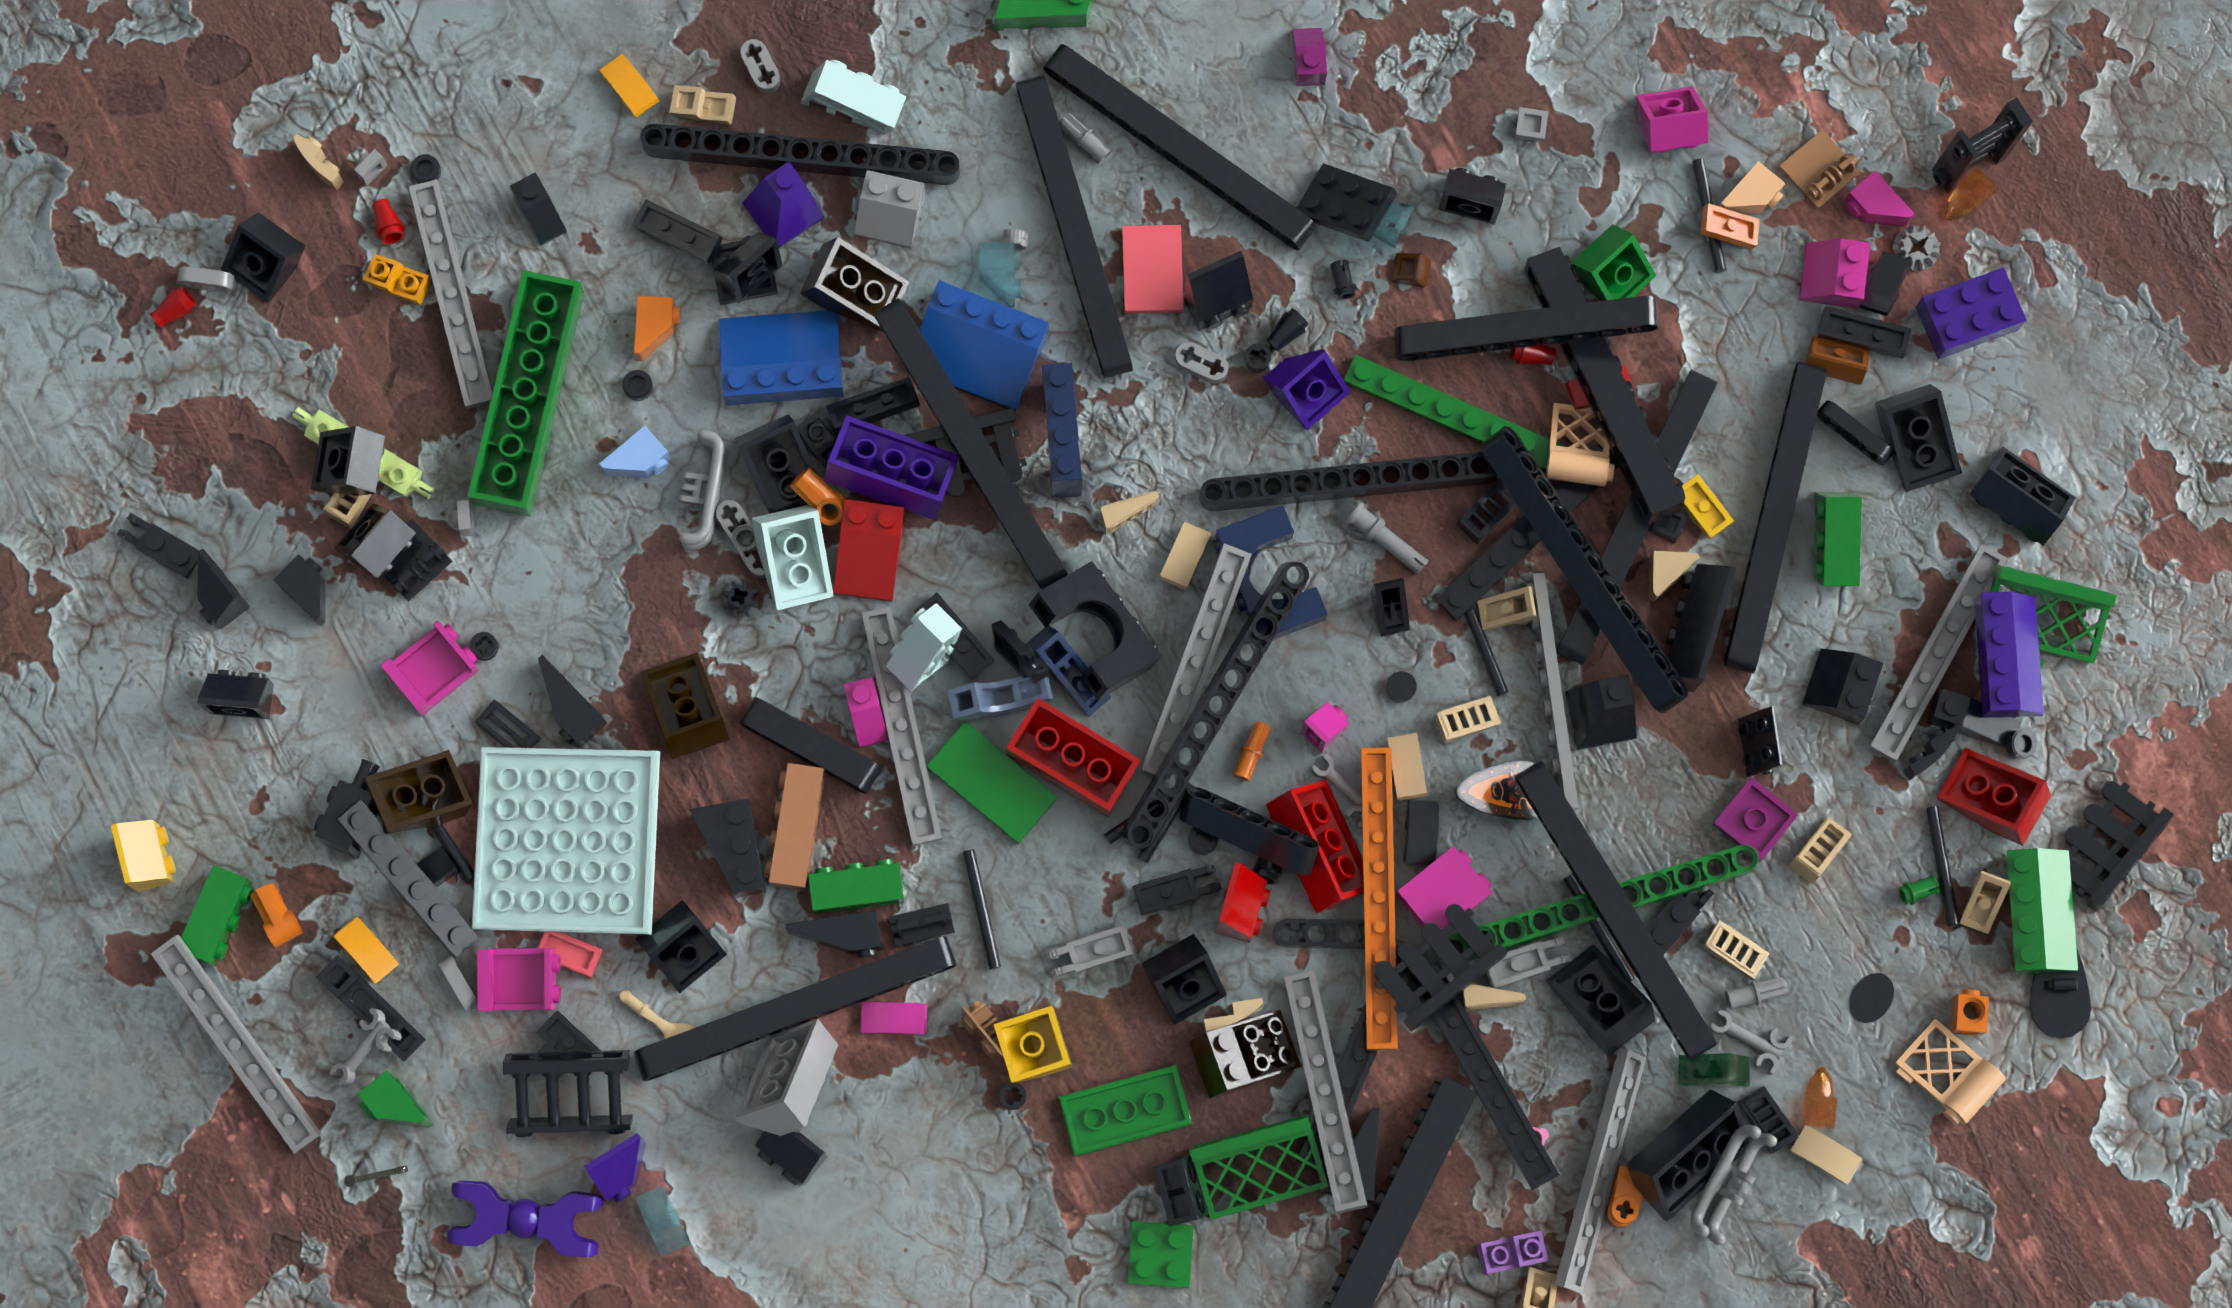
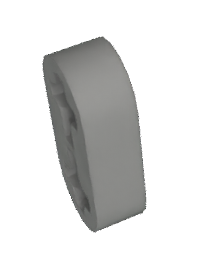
M756 39L746 41L742 45L740 52L743 64L755 87L760 92L766 94L773 93L780 86V75L763 42ZM754 48L756 52H759L760 63L756 64L752 56L748 57L750 49ZM765 69L769 77L773 76L771 84L767 85L765 81H762L761 70Z
M183 266L179 267L176 283L192 289L228 293L232 292L235 276L224 271Z
M1185 342L1176 350L1175 362L1181 370L1212 384L1221 383L1227 377L1228 362L1221 355L1192 342ZM1189 350L1193 351V357L1199 360L1200 363L1194 360L1185 363L1183 361L1184 356L1181 353L1187 354ZM1215 363H1219L1222 373L1217 372L1215 376L1211 375L1210 368L1203 364L1214 366Z
M450 956L440 962L441 970L467 1013L478 1007L477 996L454 957Z

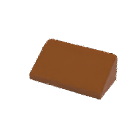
M1812 336L1806 363L1826 368L1827 377L1854 384H1862L1868 368L1870 351Z

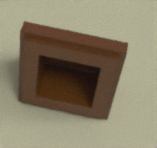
M1396 253L1391 281L1416 287H1426L1431 265L1430 259L1422 253Z

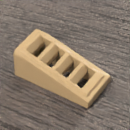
M333 493L323 510L326 515L351 529L358 520L371 494L362 496L348 495L356 500L352 504L343 499L344 494ZM339 505L349 510L347 515L337 509Z
M1153 491L1101 506L1100 517L1105 534L1112 533L1156 506L1159 501L1158 492Z
M1491 696L1437 712L1434 716L1444 744L1501 725ZM1484 705L1491 719L1485 722L1480 709ZM1474 709L1479 724L1474 725L1469 710ZM1458 714H1464L1468 725L1467 728H1463ZM1449 717H1453L1457 731H1452L1448 721Z
M1827 816L1790 863V868L1808 882L1814 884L1852 834ZM1824 830H1827L1840 841L1836 843L1823 833ZM1817 839L1820 840V841H1821L1822 843H1824L1827 847H1829L1832 851H1831V852L1828 851L1826 848H1824L1822 845H1820L1816 840H1817ZM1809 849H1812L1815 853L1822 857L1824 861L1822 862L1819 858L1813 855L1809 851Z
M1720 920L1716 922L1702 946L1703 950L1753 980L1769 955L1767 951ZM1724 934L1727 937L1721 948L1716 946V943L1720 936ZM1734 940L1737 944L1729 955L1726 953V950L1731 941ZM1742 946L1747 948V951L1741 961H1738L1735 958ZM1754 952L1758 956L1751 968L1746 966V963Z
M1471 984L1460 993L1461 1004L1466 1011L1521 1006L1526 1001L1525 994L1474 984Z

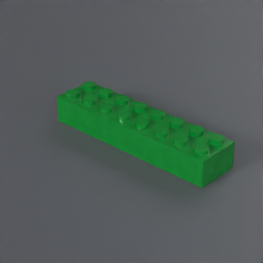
M525 270L522 271L467 496L472 505L531 517L585 293L579 281Z

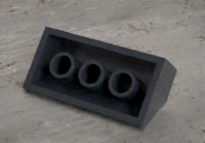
M1697 564L1692 572L1687 571L1682 588L1687 590L1684 600L1679 598L1674 616L1679 618L1676 628L1670 627L1666 639V644H1670V648L1666 656L1689 691L1695 692L1704 681L1736 572L1735 567Z
M1710 1089L1627 1163L1634 1186L1665 1221L1672 1218L1704 1189L1731 1136L1737 1129L1744 1126L1737 1102ZM1748 1137L1742 1142L1732 1163L1743 1154L1749 1143Z

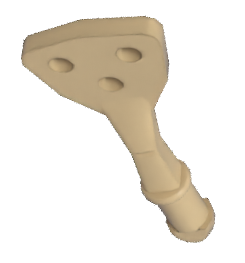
M621 990L618 993L619 1001L636 1012L638 1017H644L654 1023L663 1033L664 1039L696 1028L685 1023H669L659 1018L649 1008L648 1004L641 1002L628 990Z

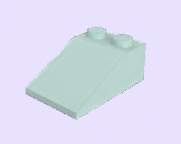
M805 505L751 518L756 546L776 610L834 597L817 509Z

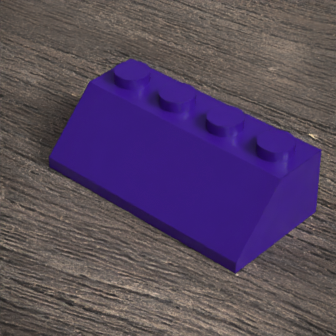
M846 415L828 460L823 481L892 506L904 507L906 511L936 521L959 455Z
M1982 592L1974 600L1983 718L2043 716L2044 708L2035 597L2016 592Z

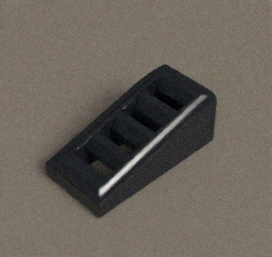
M1497 482L1458 520L1456 525L1476 544H1479L1517 504L1510 493ZM1495 493L1508 503L1505 508L1493 497ZM1487 501L1500 511L1497 515L1485 505ZM1480 508L1492 519L1490 522L1477 512ZM1472 516L1484 526L1482 530L1470 520Z
M1765 1086L1738 1101L1750 1123L1757 1126L1761 1130V1134L1774 1135L1782 1129L1785 1132L1784 1136L1777 1139V1144L1774 1147L1765 1145L1770 1154L1775 1153L1799 1138L1797 1132ZM1763 1097L1766 1103L1752 1111L1749 1105ZM1770 1108L1772 1114L1759 1121L1757 1115ZM1776 1119L1779 1124L1767 1131L1764 1125Z

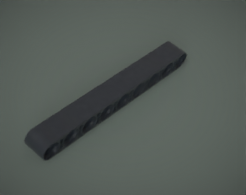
M1638 296L1399 326L1394 329L1396 359L1400 361H1415L1651 332L1658 329L1657 305L1655 297Z

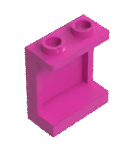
M438 620L433 624L435 627L395 660L392 661L389 658L380 665L422 716L479 671L474 664L478 659L467 646L461 649L455 642L459 638L456 632L448 623L443 627Z
M1453 846L1400 888L1395 896L1422 928L1428 923H1434L1442 930L1449 924L1445 917V911L1449 905L1457 904L1464 911L1468 908L1473 910L1482 901L1490 897L1492 892L1489 888L1492 885L1481 872L1477 874L1470 866L1472 861L1462 849L1458 851Z
M493 948L477 950L478 1011L556 1009V1003L561 1001V987L556 985V973L560 972L561 959L560 955L556 954V948Z

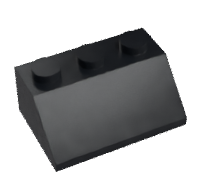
M2005 447L2000 449L1969 494L1974 497L1979 505L1991 509L1999 515L2003 522L2014 525L2029 540L2038 542L2042 546L2045 545L2063 522L2076 499L2075 496Z

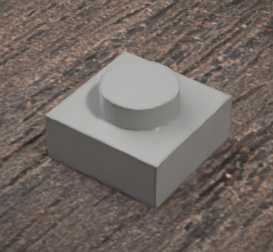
M1519 107L1515 138L1543 143L1549 111Z
M374 149L370 154H364L357 161V167L354 171L358 178L368 186L388 165L384 157Z
M457 500V510L452 512L454 528H459L462 536L475 535L473 506L469 500Z

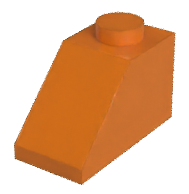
M637 296L634 354L637 361H644L674 334V325L680 324V307H676L673 297Z

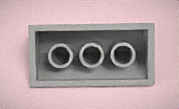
M819 1019L769 1037L735 1119L738 1123L779 1136L790 1132H799L805 1128L838 1047V1043Z

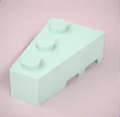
M826 60L812 72L800 104L809 106L810 102L826 106V113L835 116L836 111L852 117V122L885 134L894 129L906 96L899 93V89L888 84L880 85L874 82L873 78L866 73L852 72L846 69L847 66L837 60Z
M937 603L927 611L924 608L920 609L912 617L911 622L913 624L900 636L903 640L898 642L890 651L892 657L886 667L910 691L914 690L949 662L950 658L946 653L950 655L953 652L954 648L950 645H954L957 642L962 630Z

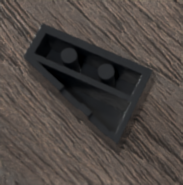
M749 798L689 809L736 898L766 893L754 816Z

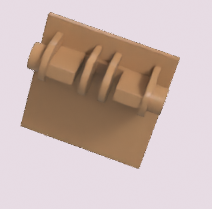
M1823 130L1779 165L1818 209L1861 173L1855 165L1858 163L1856 156L1852 153L1849 155L1844 154Z
M977 1000L969 1007L972 1011L971 1013L963 1006L962 1025L971 1036L977 1033L982 1040L981 1048L991 1060L996 1057L999 1062L1003 1061V1053L997 1036L991 1039L996 1034L995 1029L989 1034L985 1032L998 1018H993L981 1027L982 1024L994 1016L986 1004H981Z

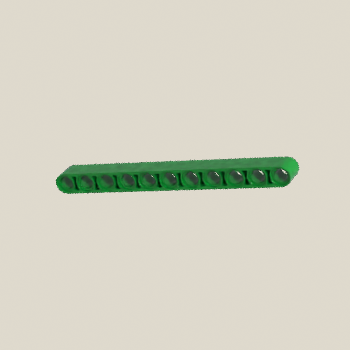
M1739 845L1629 879L1619 884L1622 889H1630L1634 892L1636 899L1631 904L1634 909H1638L1745 876L1758 864V853L1752 846ZM1738 853H1744L1749 856L1751 861L1749 867H1740L1737 864L1735 857ZM1709 862H1716L1721 866L1722 873L1720 876H1712L1708 873L1707 864ZM1681 871L1689 872L1693 877V883L1691 885L1681 884L1678 880V873ZM1659 880L1664 885V892L1662 894L1652 893L1649 889V882ZM1584 893L1478 926V928L1484 934L1488 932L1492 934L1494 939L1491 940V944L1494 947L1501 943L1505 949H1509L1601 919L1597 912L1592 909L1591 903ZM1569 906L1573 907L1578 913V918L1575 921L1565 920L1562 916V909ZM1540 915L1544 916L1549 922V927L1546 930L1536 929L1533 925V918ZM1510 924L1517 926L1520 930V936L1516 939L1507 938L1504 934L1505 926ZM1458 933L1447 937L1450 942L1458 943L1461 946L1462 953L1469 948ZM1474 954L1466 961L1474 960L1478 957Z

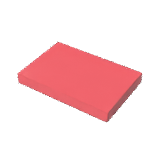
M1181 225L1122 226L1124 314L1183 313Z

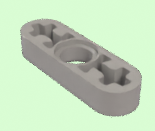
M733 500L723 501L716 509L718 523L750 573L757 578H766L764 570L760 567L754 568L756 560L752 552L757 549L753 524L739 503ZM727 508L731 511L737 510L735 518L740 526L735 528L732 533L729 531L734 529L729 518L722 519L725 516L724 510ZM742 532H750L754 536L753 543L748 547H742L737 543V537Z

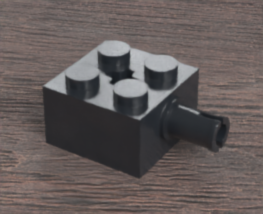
M362 759L352 783L339 780L337 787L332 786L326 799L329 805L325 814H320L314 825L315 837L324 845L357 859L359 858L361 849L335 819L358 799H361L377 818L378 812L364 778L376 774L380 768L379 765Z

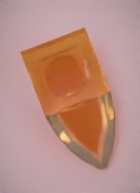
M1976 167L1950 195L1946 204L1944 219L1946 221L1959 219L1970 214L1975 209H1979L1999 188Z
M1821 1066L1811 1077L1806 1088L1802 1125L1834 1129L1837 1098H1835V1089L1831 1076L1826 1068Z

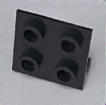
M413 519L407 523L416 532L412 537L413 542L411 546L394 558L392 568L383 575L408 602L453 562L444 550Z
M1770 706L1738 718L1739 735L1742 740L1744 754L1743 763L1746 767L1747 777L1762 773V775L1773 774V768L1783 765L1774 706Z

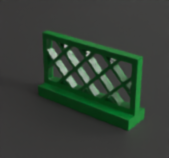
M1999 564L1994 565L1992 572L1994 579L1990 592H1998L2000 585L2011 587L2013 592L2019 593L2017 589L2026 591L2023 593L2024 595L2039 594L2045 605L2036 610V616L2048 609L2055 623L2042 631L2037 625L2038 638L2042 641V643H2039V650L2095 663L2110 607H2114L2116 595ZM2046 596L2052 597V598H2055V599H2053L2052 601L2049 602L2048 599L2046 598ZM2062 600L2068 601L2074 612L2059 620L2052 606ZM2074 603L2080 604V605H2084V606H2082L2081 608L2077 609V607H2076V605H2075ZM2091 607L2100 609L2098 622L2088 627L2081 613ZM2077 617L2084 630L2069 638L2062 624ZM2058 627L2065 641L2055 647L2050 646L2044 635ZM2086 634L2091 641L2088 655L2078 653L2072 643ZM2069 645L2071 651L2062 648Z
M1309 1113L1194 1145L1189 1150L1210 1220L1329 1187ZM1308 1136L1311 1148L1305 1158L1289 1149L1294 1139ZM1285 1141H1289L1286 1147L1279 1144ZM1273 1145L1284 1151L1276 1166L1260 1158L1265 1147ZM1260 1149L1257 1155L1249 1152ZM1243 1153L1254 1159L1246 1174L1230 1166L1235 1155ZM1287 1153L1303 1162L1295 1177L1279 1169ZM1312 1153L1315 1163L1308 1160ZM1230 1157L1227 1164L1221 1161V1159ZM1215 1162L1224 1167L1217 1183L1205 1177L1202 1168L1203 1164ZM1257 1162L1273 1170L1265 1185L1249 1177ZM1307 1164L1318 1171L1321 1182L1308 1185L1299 1180L1298 1177ZM1227 1170L1244 1178L1236 1193L1220 1185ZM1276 1172L1292 1181L1286 1192L1278 1193L1268 1187ZM1246 1181L1263 1189L1257 1200L1248 1201L1239 1196ZM1207 1183L1214 1186L1211 1194L1209 1192ZM1295 1183L1302 1186L1292 1190ZM1217 1189L1233 1197L1228 1208L1215 1211L1212 1197ZM1266 1191L1272 1194L1271 1196L1262 1198ZM1236 1199L1242 1202V1204L1233 1206Z

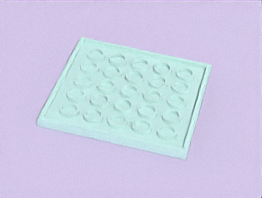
M481 747L471 929L651 935L660 752Z

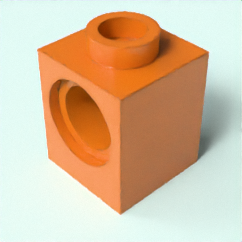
M1963 989L1961 994L1953 996L1950 1031L1955 1034L1973 1036L1986 1034L1989 997L1980 996V991ZM1965 1004L1974 1007L1976 1011L1974 1020L1968 1019L1964 1015L1963 1008Z

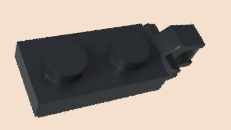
M1002 620L992 624L994 648L1023 679L1028 677L1033 683H1037L1039 680L1050 677L1049 667L1044 659L1035 658L1030 645H1025L1019 639L1014 629H1010Z

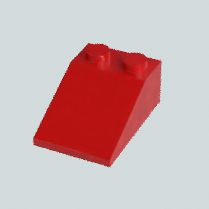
M845 499L833 594L893 602L905 522L904 507Z
M1964 748L1940 790L1937 799L1994 834L2023 846L2048 803L2051 794L2045 780Z
M1234 863L1215 933L1250 943L1252 935L1257 937L1259 935L1263 919L1257 918L1260 906L1266 908L1271 890L1265 889L1267 880L1240 863Z

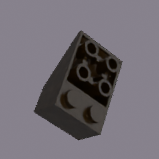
M1281 1010L1205 1032L1189 1041L1209 1099L1301 1067Z

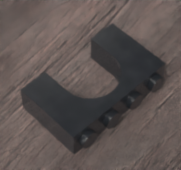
M1092 561L1039 591L1028 604L1045 628L1077 612L1093 614L1108 626L1113 636V651L1091 664L1081 676L1097 701L1152 669L1161 658L1156 645L1148 639L1142 631L1138 620L1129 613L1123 604L1122 598L1113 591L1106 581L1104 573Z

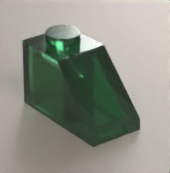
M1731 1053L1701 1054L1690 1061L1686 1055H1679L1678 1086L1750 1088V1057Z

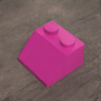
M1693 86L1636 95L1644 140L1651 152L1664 153L1674 148H1695L1699 144L1708 143L1707 110Z
M1848 239L1806 243L1799 300L1857 309L1863 301L1865 294L1870 243Z

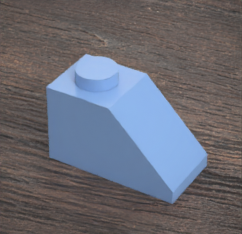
M644 426L599 463L605 475L648 478L653 473L658 475L664 471L669 464L670 456L663 445Z

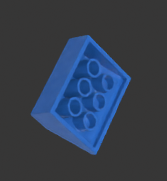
M939 280L927 307L920 332L954 388L1017 411L1048 336L1049 322Z
M826 310L719 319L722 391L726 406L844 397L838 314Z

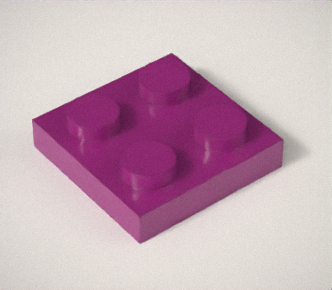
M1750 777L1712 825L1738 846H1752L1758 853V862L1760 863L1798 814Z

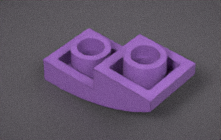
M1542 1231L1477 1244L1483 1275L1548 1261Z

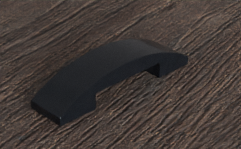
M338 955L316 976L360 1020L372 1023L374 1018L369 1010L371 1008L381 1010L385 1015V1022L390 1028L401 1033V1040L389 1037L387 1042L392 1051L403 1062L426 1041L403 1016Z

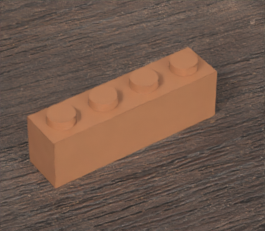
M788 763L787 771H781L779 788L784 789L782 801H776L774 818H778L779 821L777 830L771 831L769 848H774L772 860L767 859L765 867V878H769V884L772 887L807 891L808 874L810 873L825 778L824 768Z

